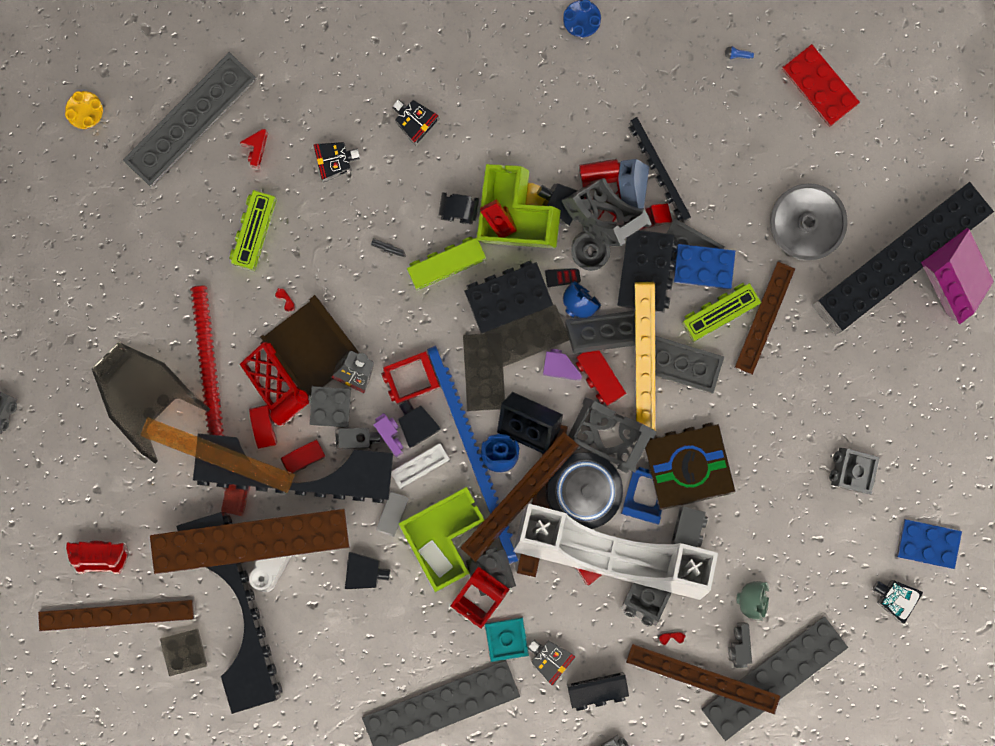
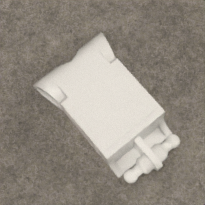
M292 556L256 561L253 571L249 576L251 586L261 592L273 590Z

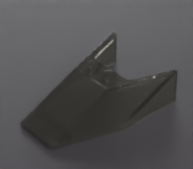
M120 342L92 368L109 418L136 449L155 464L158 460L147 428L175 399H181L207 412L210 410L164 362Z

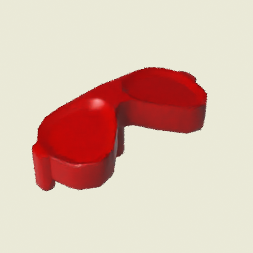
M278 288L275 297L286 300L285 311H294L295 304L284 289Z
M682 632L662 633L658 639L662 645H666L670 638H674L675 641L682 644L686 635Z

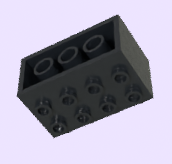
M638 230L627 237L617 306L635 309V283L654 282L655 312L665 313V309H669L670 297H667L668 290H672L673 284L670 272L675 270L676 260L672 258L673 252H677L678 240L675 239V235Z
M530 260L520 264L521 268L514 271L512 267L502 271L503 275L496 278L494 274L484 278L485 283L478 285V282L466 285L467 290H464L480 334L553 306L537 262L532 264Z

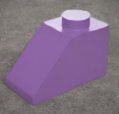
M551 349L550 352L546 351L543 376L581 381L582 375L567 355L562 354V350Z

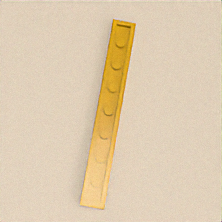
M636 282V421L656 431L655 283Z

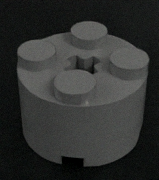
M583 231L575 236L571 245V254L579 267L584 270L594 271L600 269L608 261L610 246L603 244V240L599 238L593 239ZM589 246H592L593 249H596L595 251H592V255H589L588 252L585 251L589 248Z

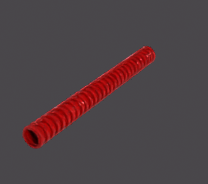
M194 286L190 288V291L193 293L191 294V297H193L191 301L194 303L192 309L195 310L193 312V315H195L194 321H196L194 326L197 327L195 330L197 333L196 339H198L196 344L199 345L197 350H199L198 356H200L198 361L201 362L199 368L202 370L200 371V374H202L200 379L203 380L201 386H203L202 392H204L202 396L205 398L203 403L206 405L204 409L206 410L205 416H207L205 421L208 422L206 425L208 427L207 433L209 435L225 436L222 434L224 431L222 429L223 423H221L223 417H220L222 411H220L221 405H219V402L221 400L218 399L220 393L217 391L219 390V387H217L219 383L216 381L218 375L215 374L217 369H215L216 363H214L216 358L213 357L215 354L213 351L214 346L212 345L214 340L211 339L213 334H211L212 328H210L212 323L209 322L211 316H209L210 310H208L210 306L207 304L209 299L206 297L208 296L206 292L207 286Z

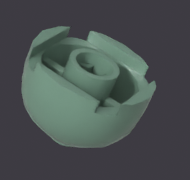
M750 582L743 587L741 593L738 592L736 602L740 604V610L746 617L763 621V618H765L769 604V597H766L765 591L769 592L767 582Z

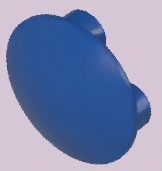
M589 0L575 1L564 11V26L573 36L580 38L591 36L600 26V11Z

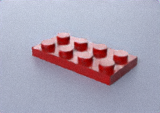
M813 44L782 68L829 127L860 103Z

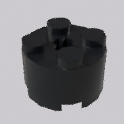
M442 192L438 215L444 221L452 222L455 218L460 219L462 224L471 225L477 218L479 198H474V201H472V196L452 194L450 197H447V193Z

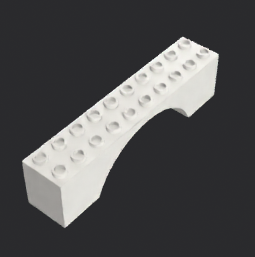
M528 504L522 514L513 551L701 600L711 590L718 556L716 552L682 543L649 544L609 536L579 524L570 518L567 513Z

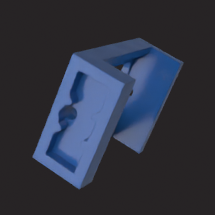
M638 467L636 473L632 472L621 514L659 525L662 510H658V500H656L655 506L651 507L637 503L633 499L639 478L643 476L652 479L649 469Z

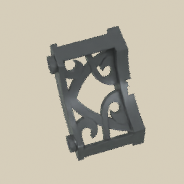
M605 178L593 180L577 192L562 199L574 221L578 220L584 227L583 231L593 239L599 238L603 240V244L609 246H622L626 243L625 238L642 227H650L652 225L645 209L632 207L623 202L612 191ZM594 188L595 192L592 200L589 191ZM585 194L586 199H580V196ZM597 209L614 213L617 222L600 221L597 219Z
M585 397L582 403L583 407L568 436L579 445L578 450L582 447L618 465L617 469L628 473V471L636 473L637 469L635 467L649 439H654L657 432L626 416L623 417L619 414L615 416V411L595 400ZM591 409L590 423L584 422L587 414ZM606 418L608 420L606 426L598 425V423L603 424L602 419ZM616 423H619V436L624 443L615 447L605 448L598 430L606 431L613 428ZM582 425L591 429V431L585 430L582 432V434H587L588 438L586 440H580L576 437ZM625 430H630V434L627 435L629 437L628 440L624 436ZM595 442L598 450L589 445ZM629 447H631V448L633 449L632 452H631V454H630V452L627 450V448H629ZM617 453V459L609 456ZM625 454L629 456L626 462L622 459Z

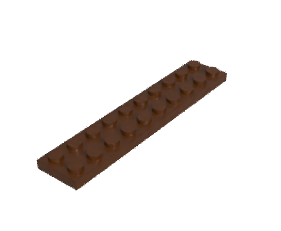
M345 509L150 535L154 574L350 548Z

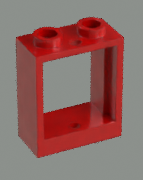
M426 351L383 367L384 372L381 373L385 384L389 383L391 390L388 393L391 401H396L397 405L440 388ZM421 360L431 386L400 397L390 372Z
M478 567L450 607L482 629L510 589ZM471 584L495 601L487 613L463 596Z

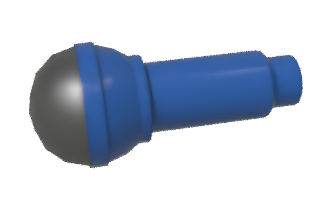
M733 46L727 47L725 50V56L728 59L737 57L754 58L753 52L738 50Z

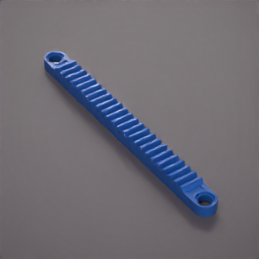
M433 346L428 348L427 351L491 514L499 505L496 504L499 498L493 496L496 490H491L493 483L488 482L491 477L490 475H485L488 469L482 467L484 463L480 461L481 454L477 453L479 447L474 446L477 441L472 439L474 433L469 432L471 425H466L469 420L463 417L466 412L460 410L463 404L458 403L460 396H455L458 392L457 389H452L455 383L450 382L452 376L447 374L450 370L448 367H444L437 347ZM507 526L499 535V539L503 549L506 551L509 564L517 562L518 558L516 553L513 552L514 548L510 540L512 533L507 532L510 528Z

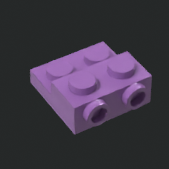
M383 413L375 419L376 423L373 425L393 454L398 458L404 454L402 452L404 447L399 439H393V437L399 434L397 431L399 426L392 417L389 419Z

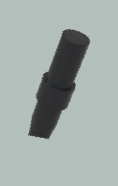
M373 238L371 246L384 250V252L389 254L392 253L397 256L406 257L404 250Z

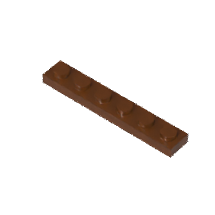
M781 262L776 263L734 368L753 375L795 268Z

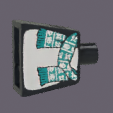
M891 580L888 585L877 581L873 587V591L881 595L877 603L902 624L906 623L923 594L922 591L895 580Z

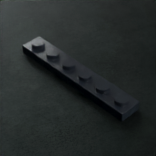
M638 117L630 120L628 129L633 137H637L639 141L637 143L638 148L642 154H646L648 158L646 162L650 170L654 169L657 174L655 179L660 187H664L666 191L664 194L669 204H673L675 208L673 212L677 220L685 223L691 219V216Z

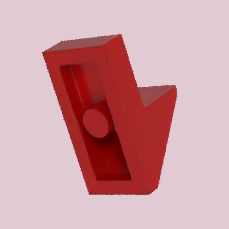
M261 129L240 142L241 146L253 149L249 153L248 162H250V166L254 169H260L268 137L266 129Z
M497 199L480 208V212L499 238H505L517 231L506 206L502 207Z
M668 203L651 205L649 208H645L652 225L650 227H642L639 230L673 222Z

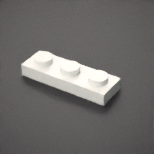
M438 444L393 470L391 474L401 489L450 459L442 445Z

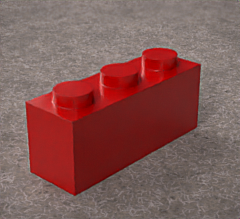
M600 350L584 352L576 357L577 362H575V365L580 372H585L588 377L585 380L591 389L595 388L598 393L595 396L600 404H605L607 407L627 394Z

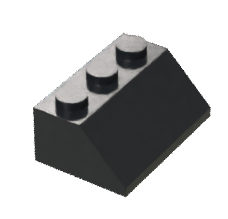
M512 391L501 404L497 433L508 435L510 439L516 440L518 443L544 454L553 445L560 431L563 414Z
M624 672L567 684L572 709L576 708V711L588 709L587 705L595 704V707L607 704L606 701L614 700V703L626 700L625 697L629 696Z

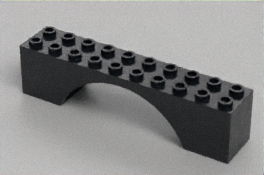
M968 182L812 305L832 332L837 335L923 268L921 262L966 228L972 230L994 212L972 183Z
M198 433L193 481H197V485L209 486L210 482L217 483L216 487L229 488V484L236 485V489L248 490V487L252 486L256 487V491L268 492V488L275 489V493L287 494V490L295 491V495L306 496L307 492H312L314 497L326 498V494H332L333 499L345 500V496H352L353 501L364 502L365 498H372L373 503H384V500H389L393 453L354 449L348 460L332 474L315 481L295 483L275 479L259 470L245 455L237 437Z
M219 512L177 525L176 528L177 531L228 525L233 524L231 516L227 515L226 512ZM241 563L207 567V569L218 574L231 587L239 600L243 613L244 634L239 653L229 669L221 675L231 713L234 714L278 700L283 690L280 682H277L275 678L277 670L275 664H271L269 656H272L270 647L265 645L264 637H266L264 627L260 626L258 621L261 618L257 607L254 608L253 600H255L253 590L248 588L249 576L247 571H243Z

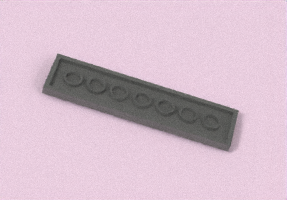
M228 52L123 161L152 187L257 78Z
M823 616L739 681L780 695V699H782L845 651L848 646L827 618ZM720 695L701 709L725 741L765 712Z
M505 660L362 717L373 746H398L519 698L520 694Z

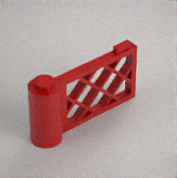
M617 159L579 165L582 187H585L593 180L605 178L607 183H617L618 190L615 194H618L621 199L618 180L621 162H618ZM603 210V211L601 212V214L599 215V217H598L597 219H600V218H601V216L603 215V213L605 212V210ZM607 211L612 216H614V219L612 220V222H614L616 220V215L612 212Z
M263 342L240 363V366L262 399L271 410L270 417L273 422L283 426L309 404V397L305 391L296 387L275 356L276 351L271 343ZM263 349L267 354V361L261 360V351ZM250 361L255 362V371H252L247 365ZM260 363L267 364L266 374L260 373ZM271 366H275L278 370L277 376L271 375ZM260 376L266 378L265 387L259 382ZM271 379L277 380V389L270 388ZM282 381L286 382L290 388L287 392L282 391ZM270 392L276 393V402L274 403L270 399Z

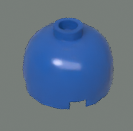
M571 282L563 294V303L567 308L565 311L573 318L575 316L579 318L592 316L601 307V303L595 296L592 298L588 293L590 291L577 282Z
M504 434L489 436L488 440L482 443L481 458L484 465L489 470L499 473L512 469L519 459L520 447L516 440L513 441L509 439L510 436Z

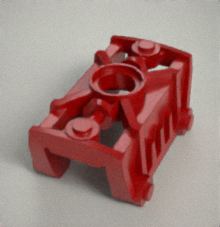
M95 540L79 542V544L67 542L66 545L69 562L78 574H85L86 572H113V574H121L128 558V548L124 543L112 544V542Z

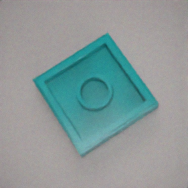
M523 617L485 623L491 662L529 656Z

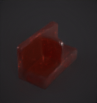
M229 484V488H226V491H224L225 495L221 511L243 517L251 486L248 487V490L236 489V485Z

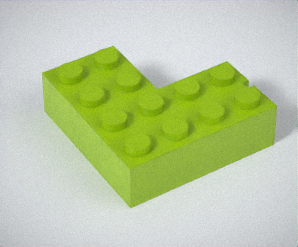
M486 164L481 207L497 199L502 207L506 206L517 231L505 238H499L480 212L477 240L485 244L556 248L561 210L553 206L525 205L529 179L528 169L522 166Z
M467 487L399 523L435 592L470 574L452 539L483 523L485 519L478 506L473 507L472 504L475 501ZM431 540H433L453 566L452 569L440 578L419 553V550Z

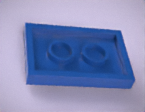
M678 244L674 283L731 289L736 251Z
M904 519L897 557L955 569L962 531Z

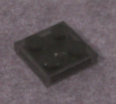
M198 629L160 639L169 676L208 666Z

